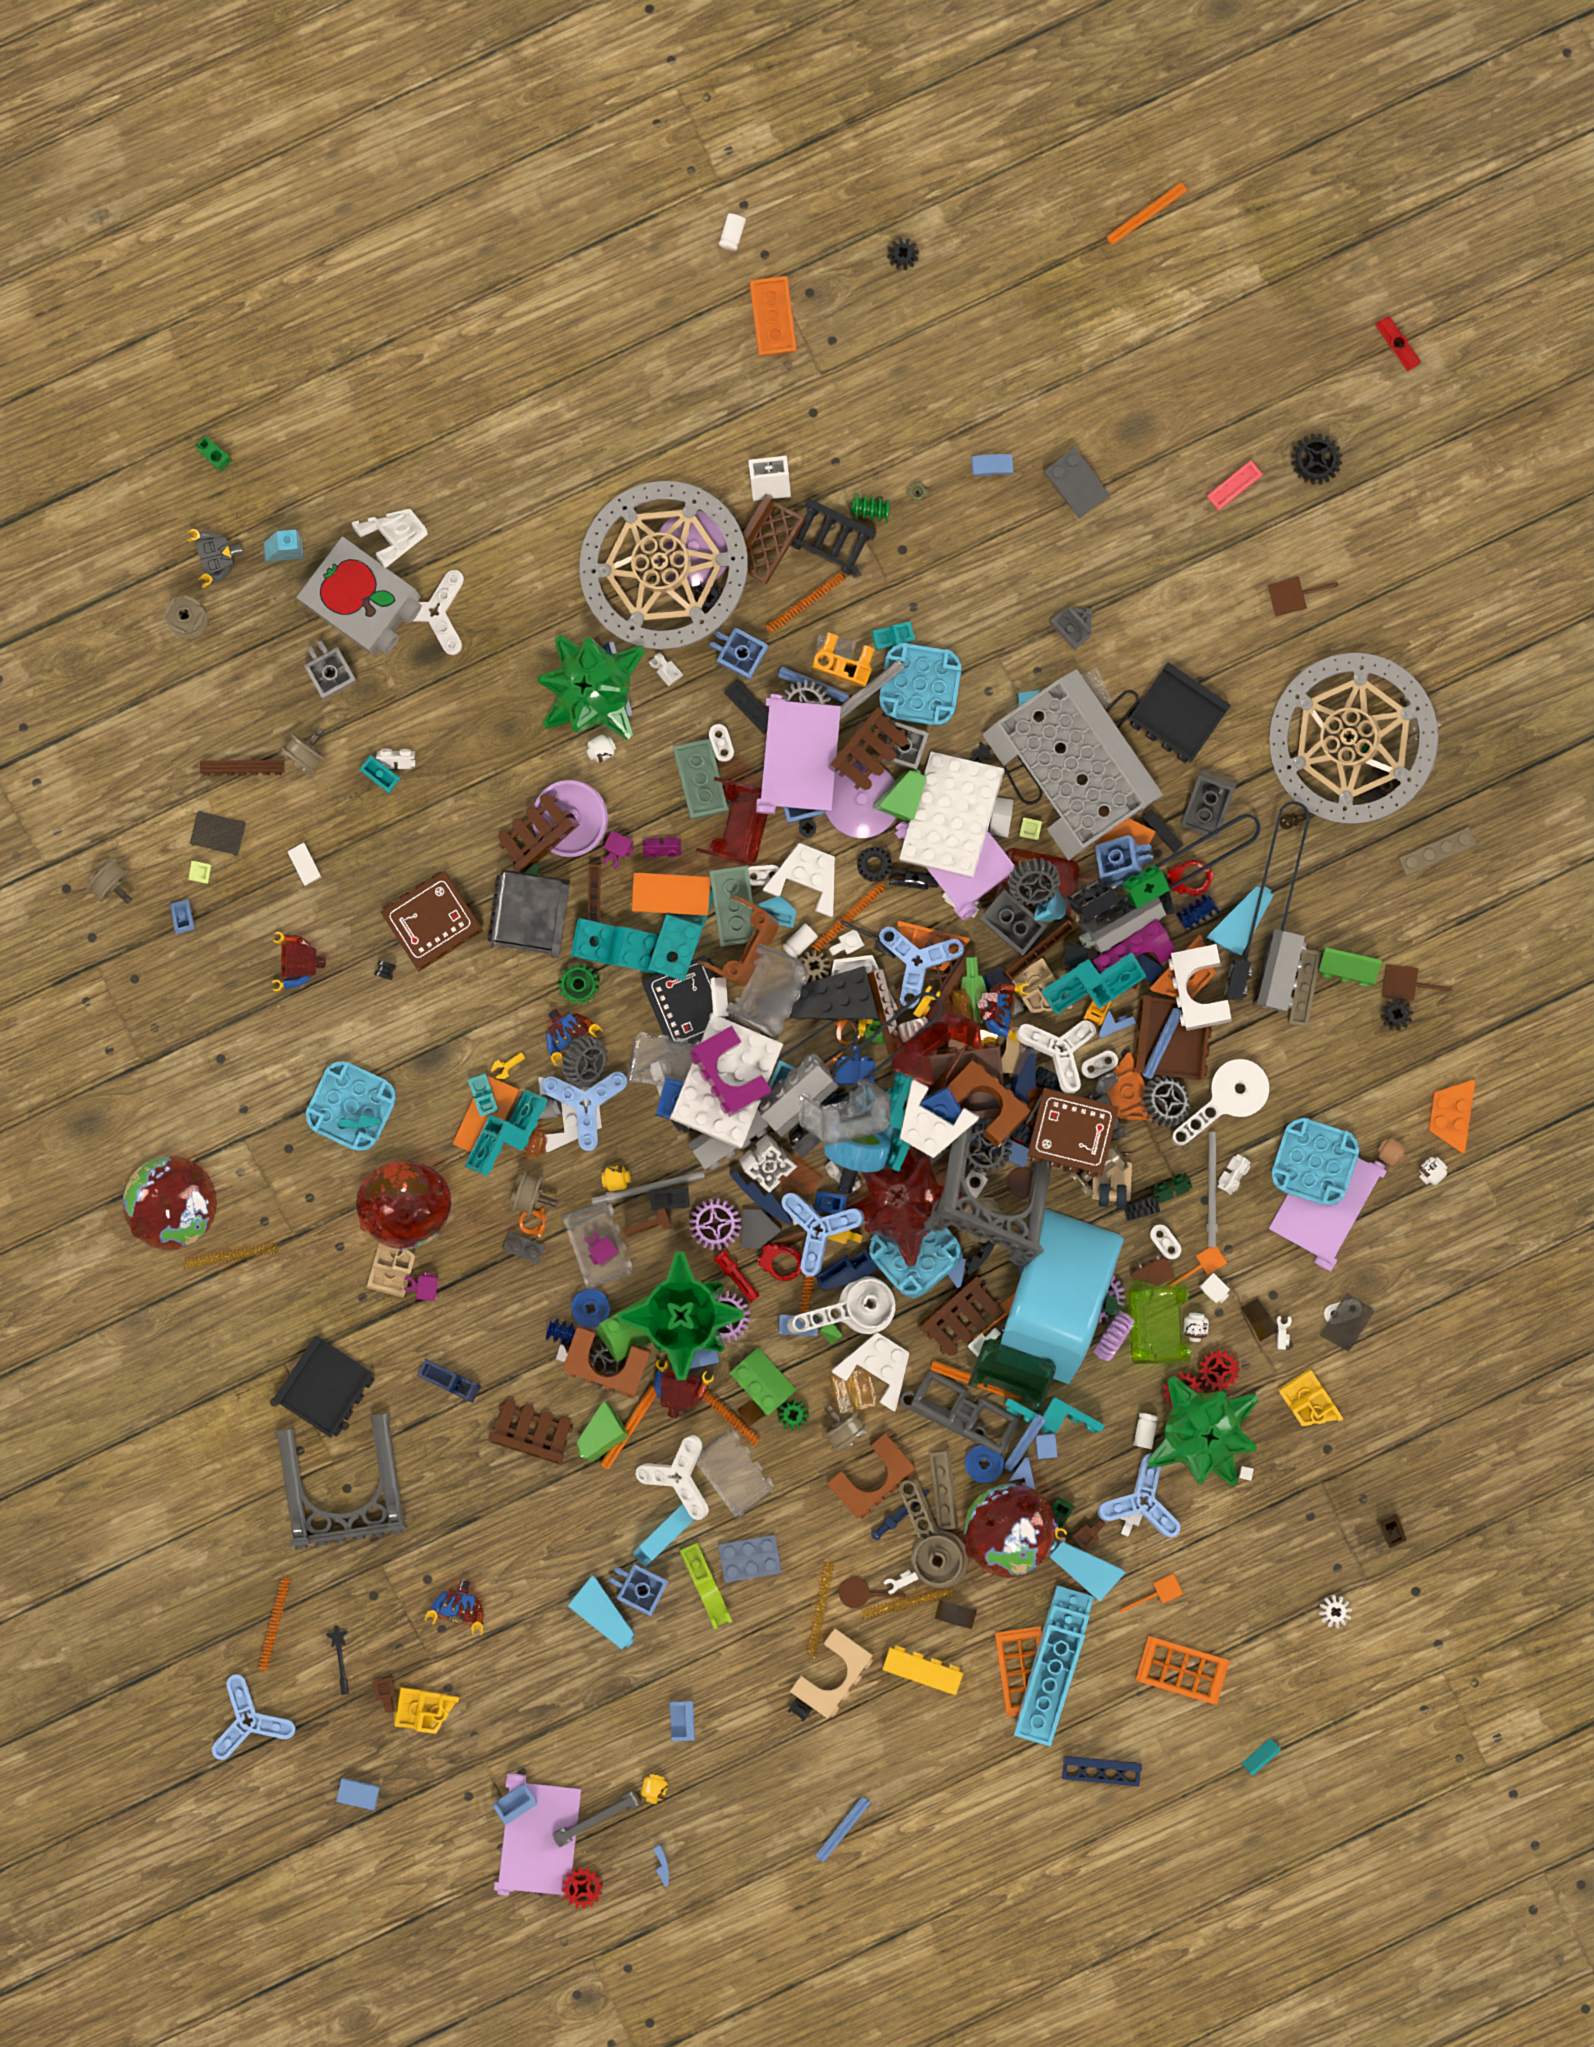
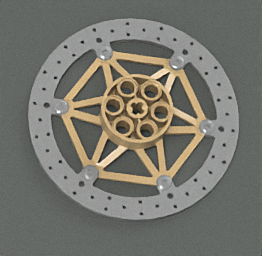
M650 482L621 493L610 501L593 520L581 549L580 580L584 596L592 612L614 635L636 646L641 645L647 649L666 650L681 648L696 643L712 634L735 610L747 580V547L735 518L710 493L682 482ZM657 500H675L686 503L683 510L637 514L634 510L639 505ZM699 510L706 513L717 524L726 541L728 552L720 553L696 517ZM623 517L626 523L606 564H598L599 554L605 537L612 526ZM680 517L665 533H654L642 523V520ZM684 523L679 540L672 534ZM691 523L695 525L713 554L693 551L685 547ZM637 526L648 534L643 539H640ZM632 529L636 542L632 556L613 563L629 530ZM673 541V548L665 549L666 543ZM655 543V548L652 551L646 550L648 544ZM691 556L711 560L691 566ZM678 557H684V562L681 565H676ZM663 559L665 562L662 563V566H659L657 563ZM641 560H646L647 562L644 568H638V563ZM631 563L633 572L616 569ZM714 567L698 602H696L687 579L688 575ZM729 567L727 582L720 598L710 611L704 614L701 608L721 568ZM670 574H676V579L673 582L667 581ZM654 575L657 576V581L654 584H649V578ZM615 576L636 578L640 581L636 607L632 605L614 578ZM607 577L632 615L628 621L619 616L608 603L601 588L600 578ZM683 585L690 604L674 590ZM645 588L654 591L642 608ZM663 592H667L686 609L685 611L647 614ZM691 617L693 620L692 624L675 630L655 631L641 628L646 620Z
M1347 653L1318 661L1301 672L1289 684L1275 708L1271 721L1269 743L1275 772L1285 790L1295 801L1304 804L1309 812L1321 818L1339 823L1358 824L1387 817L1404 807L1418 794L1433 769L1437 756L1439 733L1433 705L1421 684L1408 671L1396 663L1376 655ZM1345 672H1354V680L1312 699L1307 696L1308 691L1328 677ZM1370 673L1375 674L1393 683L1404 693L1410 705L1405 708L1368 682V675ZM1353 687L1344 708L1334 711L1318 705V702ZM1366 689H1369L1395 708L1397 712L1379 715L1368 714ZM1360 690L1361 709L1351 708ZM1299 706L1303 709L1298 756L1291 759L1288 744L1289 728L1296 707ZM1315 710L1324 712L1326 714H1329L1330 716L1325 720V722H1323V720L1320 718V716ZM1352 713L1357 715V720L1354 723L1349 721V716ZM1311 714L1321 728V740L1305 753L1308 721ZM1398 718L1383 730H1380L1377 724L1378 720ZM1417 718L1420 735L1419 748L1415 763L1409 771L1404 768L1410 720ZM1338 721L1340 727L1338 730L1333 731L1332 723ZM1371 724V733L1365 734V726ZM1400 724H1403L1399 761L1397 763L1381 744V738ZM1352 734L1354 735V739H1351L1350 742V740L1347 739V736ZM1332 740L1337 741V747L1334 750H1331L1329 747ZM1368 743L1370 750L1367 753H1363L1362 746ZM1321 747L1326 753L1325 756L1310 758ZM1351 751L1353 755L1350 761L1344 759L1345 753ZM1377 751L1381 752L1392 767L1373 760ZM1331 760L1336 762L1341 788L1313 769L1311 764ZM1367 763L1389 772V775L1354 790L1361 765ZM1344 766L1354 767L1348 786ZM1304 769L1340 795L1339 802L1328 801L1314 793L1301 780L1297 772ZM1393 779H1398L1401 782L1394 791L1379 800L1361 805H1353L1354 797Z

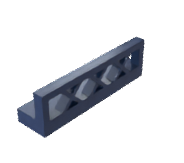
M1064 1756L1062 1779L1139 1786L1142 1763ZM1067 1765L1077 1766L1080 1772L1075 1776L1067 1775ZM1089 1767H1094L1100 1773L1094 1778H1089L1084 1771ZM1108 1769H1115L1119 1775L1110 1780L1103 1773ZM1127 1771H1136L1135 1782L1127 1781L1123 1774ZM1083 1773L1085 1777H1079V1775ZM1102 1775L1105 1779H1100L1098 1777Z

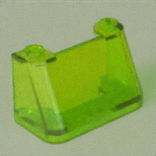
M1187 1285L1132 1287L1129 1290V1315L1134 1319V1324L1130 1329L1131 1359L1134 1364L1191 1362V1348L1186 1343H1182L1180 1305L1185 1304L1189 1298Z

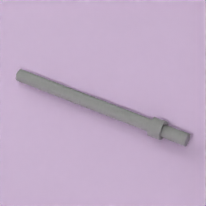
M1208 1132V1224H1206L1208 1247H1216V1232H1218V1224H1216V1132Z
M700 1171L618 1192H606L605 1195L591 1199L593 1205L605 1202L609 1204L616 1202L617 1199L704 1179L705 1176L704 1172Z

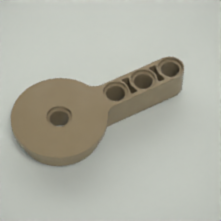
M912 1478L904 1481L900 1485V1494L919 1538L913 1548L911 1557L914 1572L922 1582L931 1587H950L958 1583L968 1569L969 1554L967 1548L958 1536L949 1531L940 1530L936 1526L919 1482ZM907 1483L913 1485V1493H909L906 1490ZM914 1501L920 1503V1511H916L913 1508ZM922 1519L928 1522L927 1529L921 1527L920 1521ZM936 1555L942 1557V1565H938L935 1562Z

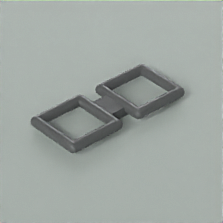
M932 1370L928 1371L912 1402V1407L947 1426H952L956 1418L966 1423L963 1429L965 1436L998 1454H1003L1020 1421L1019 1417L984 1398H980L976 1405L966 1400L969 1394L966 1388ZM932 1380L960 1394L948 1417L921 1403ZM983 1407L1011 1421L999 1445L972 1431Z

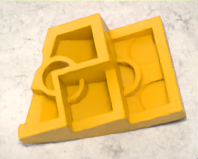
M1310 1368L1278 1389L1302 1426L1343 1420V1417Z
M399 1687L393 1725L396 1727L412 1728L418 1732L436 1734L441 1727V1723L448 1717L450 1710L459 1701V1697Z

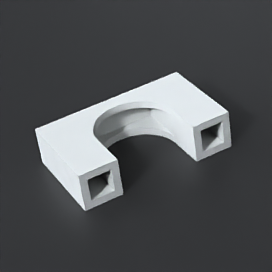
M1217 945L1171 953L1172 959L1168 960L1170 970L1175 971L1176 977L1172 978L1174 989L1179 991V996H1176L1178 1008L1182 1007L1183 1015H1180L1181 1025L1186 1026L1188 1031L1232 1022L1228 1000L1200 1004L1193 1001L1187 993V982L1195 972L1221 966Z

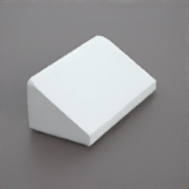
M305 843L288 851L304 886L322 878Z
M712 978L713 1014L719 1017L728 1016L726 979Z

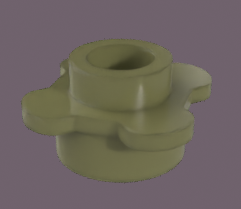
M916 481L911 488L906 490V495L910 496L915 504H919L921 499L929 495V491L922 486L920 481Z

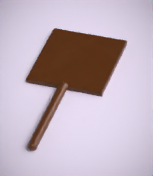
M1297 577L1268 585L1275 616L1307 609L1304 594L1338 586V583L1335 582L1303 591L1300 579Z
M1386 964L1382 996L1414 1001L1416 987L1452 991V988L1417 983L1418 968Z
M965 1048L961 1049L945 1077L941 1074L929 1095L945 1088L947 1085L946 1080L965 1052Z

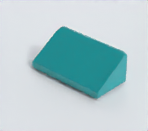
M372 755L368 757L359 769L389 794L401 779Z
M1268 1739L1244 1760L1242 1765L1251 1775H1254L1274 1758L1281 1749L1272 1739Z

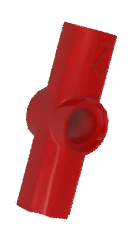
M1390 316L1385 317L1375 325L1389 345L1390 351L1396 355L1407 372L1421 364L1420 359L1409 345L1407 338L1402 335ZM1393 341H1402L1403 347H1395Z

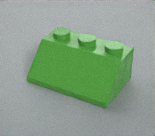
M1325 947L1321 952L1318 973H1321V977L1332 979V976L1339 977V981L1351 983V980L1357 981L1359 986L1369 988L1370 985H1374L1382 960Z
M648 1296L635 1302L634 1304L630 1305L622 1311L645 1303ZM618 1313L600 1323L597 1328V1334L616 1362L629 1356L633 1344L644 1347L652 1342L646 1331L619 1322Z
M759 1348L754 1350L730 1372L732 1377L767 1416L796 1391L792 1384Z

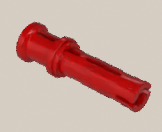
M726 1249L713 1259L723 1269V1274L730 1276L750 1303L760 1296L738 1270L737 1263L733 1262L728 1256Z

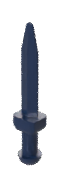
M929 1489L923 1491L925 1497L929 1493ZM914 1501L913 1508L915 1509L920 1503ZM903 1505L891 1517H886L884 1524L876 1531H872V1538L880 1540V1537L886 1531L896 1528L897 1523L909 1514L906 1506Z

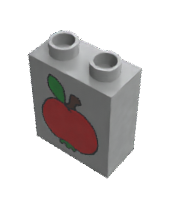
M343 536L296 597L303 606L373 657H376L380 651L384 654L389 653L399 638V635L394 633L403 620L408 624L411 623L422 608V605L418 603L421 596L412 586L387 568H384L383 565Z

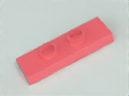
M1251 460L1206 497L1219 511L1261 478L1263 474Z

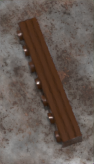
M200 761V773L203 776H210V774H215V776H222V774H227V776H234V774L245 776L246 773H251L253 776L258 775V773H263V775H270V773L282 775V773H285V761Z
M589 865L588 920L600 923L601 865ZM594 936L589 940L591 946H594L596 943Z
M1064 918L1031 945L1024 955H1019L1004 967L1002 972L1007 979L1013 981L1076 928L1069 919Z
M883 969L867 973L881 1027L895 1015ZM896 1019L882 1031L888 1055L893 1054L902 1046Z

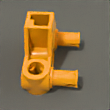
M827 633L824 645L820 650H817L811 668L852 686L866 687L872 670L869 664L875 649L864 645L859 661L855 662L833 653L839 636ZM825 657L829 663L828 665L821 666L818 660ZM846 666L856 669L853 678L849 677V673L845 672Z

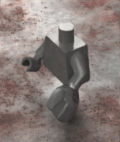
M1107 1073L1098 1080L1095 1090L1089 1093L1086 1098L1111 1104L1106 1093L1119 1080L1117 1074ZM1116 1118L1111 1140L1131 1136V1134L1126 1135L1124 1133V1129L1129 1128V1126L1121 1127L1118 1118Z

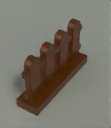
M880 707L875 709L828 766L833 772L836 769L841 771L839 775L841 777L847 776L856 784L854 788L857 790L859 788L865 791L869 790L872 786V782L868 778L870 774L880 776L884 772V767L880 762L883 759L889 762L895 759L896 753L892 749L893 746L896 744L899 747H904L908 743V739L904 735L906 731L904 729L899 731L889 723L890 718L888 716L883 718L881 714L884 711ZM872 725L877 728L873 733L869 730ZM880 731L891 740L889 745L877 737ZM860 740L865 742L862 747L857 745ZM868 746L880 755L876 760L865 751ZM848 754L853 757L849 762L845 759ZM856 760L868 769L865 774L853 766Z
M542 794L540 802L543 806L539 809L529 806L526 809V814L529 818L525 822L519 818L513 820L514 832L510 834L508 831H501L498 838L501 841L499 846L501 849L506 848L512 856L510 861L515 864L513 868L516 872L524 873L535 863L537 864L580 825L576 819L567 817L570 815L568 811H562L556 803L558 800L556 796L552 797L549 794ZM546 810L554 820L550 824L542 815ZM532 823L540 832L537 836L528 827ZM518 835L526 844L524 848H521L515 840Z
M975 1274L917 1325L922 1332H929L927 1337L930 1340L934 1338L942 1347L939 1350L942 1354L946 1352L950 1356H955L958 1353L955 1343L960 1339L964 1343L971 1342L972 1334L969 1331L974 1326L978 1330H984L987 1326L986 1321L983 1319L988 1314L992 1317H998L1001 1314V1309L998 1307L1000 1302L997 1299L993 1301L985 1292L987 1287L979 1285L982 1281ZM971 1293L972 1295L966 1300L965 1297ZM975 1299L985 1309L980 1314L971 1305ZM955 1306L958 1307L954 1312L950 1311ZM961 1312L970 1321L966 1327L956 1317ZM942 1318L944 1321L937 1325L936 1323ZM946 1325L956 1334L951 1340L942 1331Z
M512 1399L506 1400L504 1406H499L498 1410L502 1412L498 1424H493L492 1429H495V1433L490 1432L488 1442L562 1465L564 1455L561 1452H566L567 1446H564L568 1432L572 1433L573 1431L568 1417H562L559 1423L552 1421V1413L550 1411H544L541 1417L533 1415L534 1408L531 1405L524 1406L521 1412L515 1410L516 1403ZM513 1415L520 1417L516 1430L509 1428ZM531 1420L538 1422L534 1436L527 1434ZM549 1427L557 1428L553 1442L545 1440ZM507 1433L514 1435L513 1439L506 1437ZM525 1439L532 1441V1444L525 1443ZM543 1445L551 1447L550 1450L543 1449Z

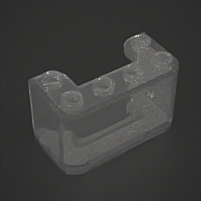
M760 943L756 950V953L760 954L759 961L755 960L754 962L756 968L741 997H736L735 1001L737 1003L733 1004L730 1002L726 1012L732 1020L775 1037L782 1032L783 1023L790 1016L791 1007L798 1000L800 990L803 984L807 983L809 974H807V969L800 959Z
M640 1031L638 1035H634L627 1082H642V1084L663 1086L665 1078L685 1082L692 1064L690 1050L700 1044L701 1041H696L695 1044L688 1043V1039L677 1038L676 1041L669 1040V1036L658 1035L655 1038L650 1037V1033Z
M867 1079L858 1080V1088L855 1091H849V1101L820 1107V1102L813 1100L810 1094L799 1095V1122L802 1128L828 1145L885 1131L890 1124V1094Z
M606 1201L562 1216L583 1275L586 1289L631 1275L630 1271L634 1270L630 1258L626 1259L624 1253L627 1252L624 1241L620 1242L618 1234H621L618 1222H613L612 1216L615 1213L612 1204H607ZM592 1231L598 1233L600 1240L607 1236L620 1253L603 1267L599 1264L594 1265L589 1258V1255H591L589 1249L594 1245H588L584 1237L586 1236L589 1241H593L595 1235Z
M727 1429L702 1448L696 1464L737 1519L773 1493L775 1484L769 1476L765 1478L761 1474L763 1468L757 1461L753 1463L750 1459L752 1453L746 1445L744 1447L740 1445L738 1441L741 1438L737 1432Z

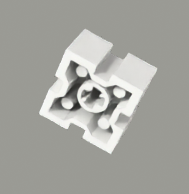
M766 1134L756 1143L757 1149L754 1152L749 1150L739 1161L743 1170L754 1180L757 1178L759 1184L768 1192H771L780 1183L779 1178L782 1175L787 1177L797 1165L792 1155L784 1148H779L777 1142Z

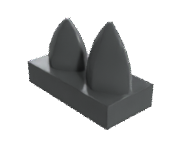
M509 1232L502 1250L539 1264L545 1246Z

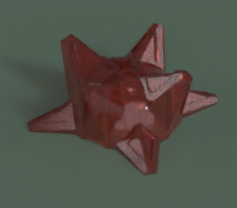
M908 1149L899 1171L881 1169L875 1172H861L869 1188L870 1195L847 1207L844 1211L855 1208L862 1211L864 1221L867 1222L864 1227L865 1231L894 1240L907 1267L916 1265L923 1237L932 1230L931 1227L924 1225V1223L932 1215V1209L936 1201L941 1200L944 1187L940 1186L937 1182L929 1159L924 1156L915 1162ZM959 1190L958 1199H961L963 1196Z

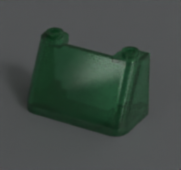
M988 1339L983 1341L970 1374L968 1386L977 1388L978 1384H984L983 1387L985 1388L988 1385L1024 1397V1402H1027V1400L1032 1402V1409L1041 1411L1056 1372V1366L1050 1359H1042L1000 1344L995 1339Z

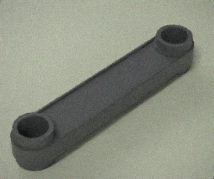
M906 1391L901 1395L900 1402L905 1408L978 1443L963 1434L966 1423L956 1418L952 1426H947L915 1409L912 1405H906L903 1402L905 1395L911 1394L915 1398L916 1393ZM924 1397L921 1401L922 1404L946 1417L951 1412ZM975 1423L972 1431H974L975 1429H981L983 1432V1437L986 1438L985 1429L982 1426Z
M632 1790L621 1796L622 1800L579 1824L569 1829L563 1827L552 1833L556 1845L558 1844L560 1848L573 1841L571 1837L613 1814L625 1808L631 1810L640 1805L641 1802L635 1790Z

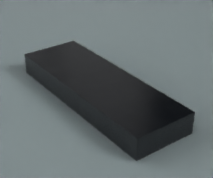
M737 680L724 694L764 735L768 728L769 712Z

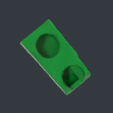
M206 436L194 446L220 473L232 462V459Z

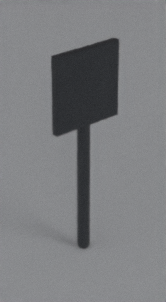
M843 920L840 921L842 925L877 940L874 950L895 958L896 955L880 941V937ZM885 933L884 940L887 942L894 940V933Z
M1066 943L1064 964L1074 966L1073 969H1075L1080 963L1088 959L1089 948Z

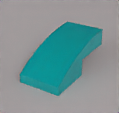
M911 622L892 625L891 627L871 632L875 650L915 640Z
M486 1072L467 1078L480 1117L498 1111Z
M361 1115L359 1122L340 1118L339 1126L345 1128H368L379 1125L381 1120Z

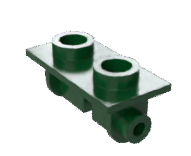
M1184 1173L1177 1174L1166 1182L1157 1183L1151 1190L1155 1195L1154 1197H1157L1158 1203H1164L1174 1198L1172 1191L1175 1190L1176 1195L1179 1196L1189 1192L1193 1187L1189 1177Z
M1114 1295L1106 1296L1104 1309L1101 1312H1105V1315L1118 1314V1310H1122V1308H1118L1117 1298Z

